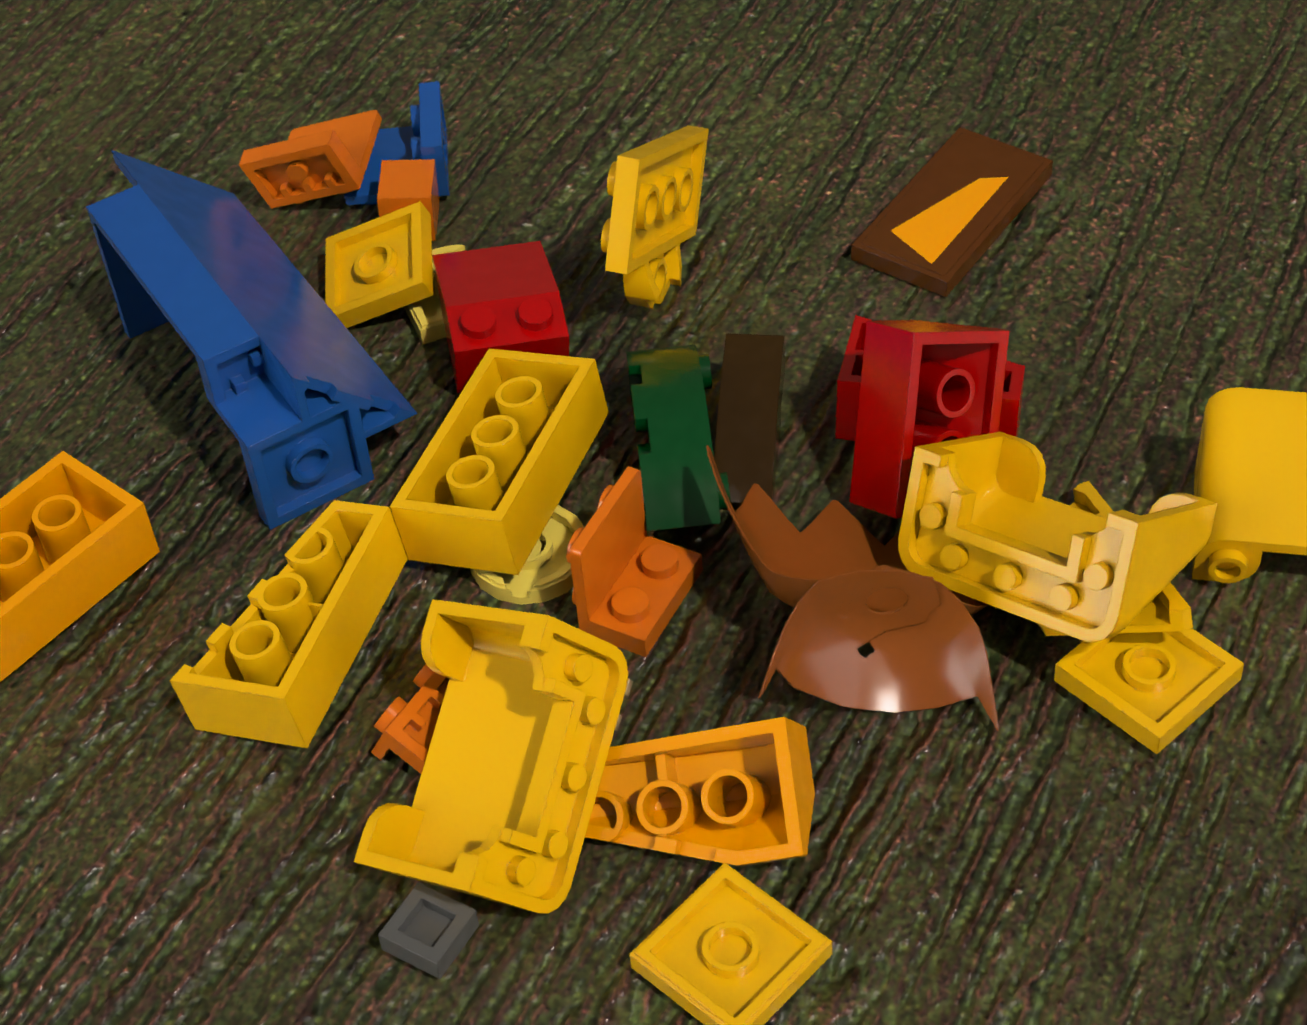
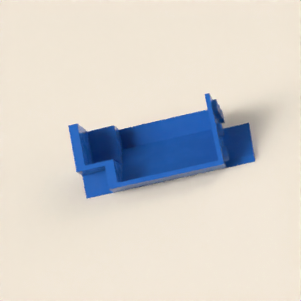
M111 150L115 164L133 187L88 205L86 208L125 333L131 339L170 322L195 355L208 401L239 441L259 516L269 530L374 480L366 438L418 414L234 193Z

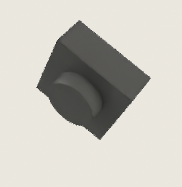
M418 882L378 936L383 951L441 979L479 927V921L475 909Z

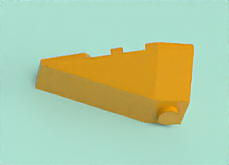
M779 717L610 747L585 838L735 866H746L807 856L815 789L806 726L787 717Z

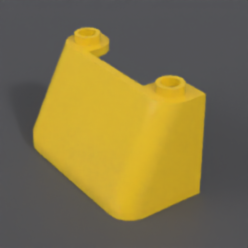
M1236 387L1218 391L1209 398L1205 406L1194 471V495L1218 504L1208 542L1192 559V579L1235 583L1249 578L1257 571L1263 552L1307 556V392Z
M994 432L915 446L898 537V551L902 563L909 572L933 577L935 581L942 583L949 590L1076 639L1096 642L1121 633L1206 546L1211 535L1218 503L1192 494L1177 492L1160 497L1152 505L1148 514L1137 515L1126 510L1110 512L1108 518L1042 496L1046 479V465L1041 452L1027 440L1003 432Z
M432 599L422 632V657L428 668L437 674L449 678V682L412 807L398 803H386L378 807L369 816L362 832L354 863L516 908L549 914L558 909L565 901L573 882L627 688V661L623 652L615 645L550 615Z

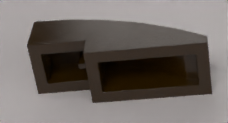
M726 333L714 460L719 473L727 472L730 501L734 510L740 507L747 492L754 483L759 484L772 500L774 498L785 375L784 335Z

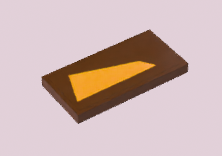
M959 127L851 245V260L947 297L1050 178L1053 160Z

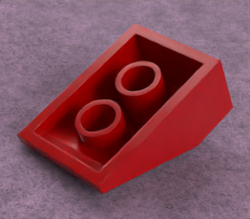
M541 241L432 255L457 393L462 392L488 349L569 356V333L560 292Z

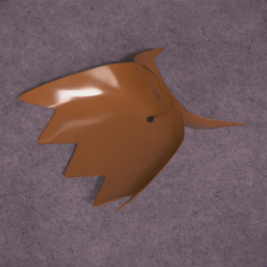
M708 445L706 446L717 485L756 571L771 594L794 608L784 625L774 649L758 699L763 695L775 670H777L794 689L841 707L894 713L925 710L978 697L998 731L997 709L988 655L979 626L972 618L973 614L985 608L988 604L949 590L942 583L935 581L933 577L909 572L902 563L898 551L900 529L884 546L837 500H832L801 533L787 519L759 484L754 483L751 486L740 507L735 511L727 496L711 448ZM870 642L874 652L867 657H863L860 655L858 648Z

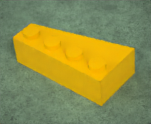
M334 500L284 554L288 564L279 574L268 580L261 579L247 595L251 604L231 626L221 623L205 641L209 651L194 667L184 664L169 680L195 730L308 748L408 560L390 507Z

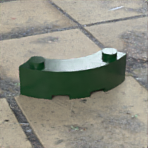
M695 344L627 351L626 358L634 426L636 432L647 431L649 442L637 444L647 531L720 524V510L728 508L717 485L706 449L708 445L713 454L704 390L712 389L709 354L698 355ZM727 472L719 473L730 500Z

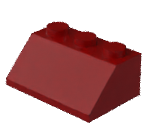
M877 320L866 322L850 503L895 519L902 518L915 446L999 432L1009 330L920 320Z

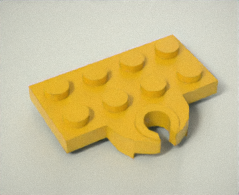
M691 125L680 128L617 155V161H614L609 169L607 193L609 196H613L611 218L606 220L601 234V250L607 253L605 271L623 274L624 292L629 304L653 309L654 303H662L670 285L681 286L682 263L680 244L695 236L697 231L708 128Z

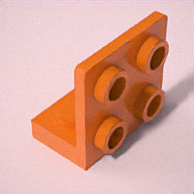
M370 110L295 128L290 132L288 140L244 150L239 166L271 209L291 204H302L313 199L336 194H347L351 191L359 190L382 122V117L377 110Z
M630 466L625 469L615 485L610 484L604 489L596 512L585 528L579 527L573 533L566 553L567 562L571 564L573 579L572 602L576 605L579 629L616 647L643 657H647L703 571L702 554L647 535L641 470Z

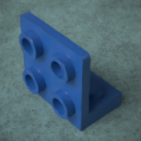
M439 81L419 83V104L410 105L412 126L379 129L361 188L344 194L347 205L377 204L382 160L435 159L439 196L450 195L447 126Z

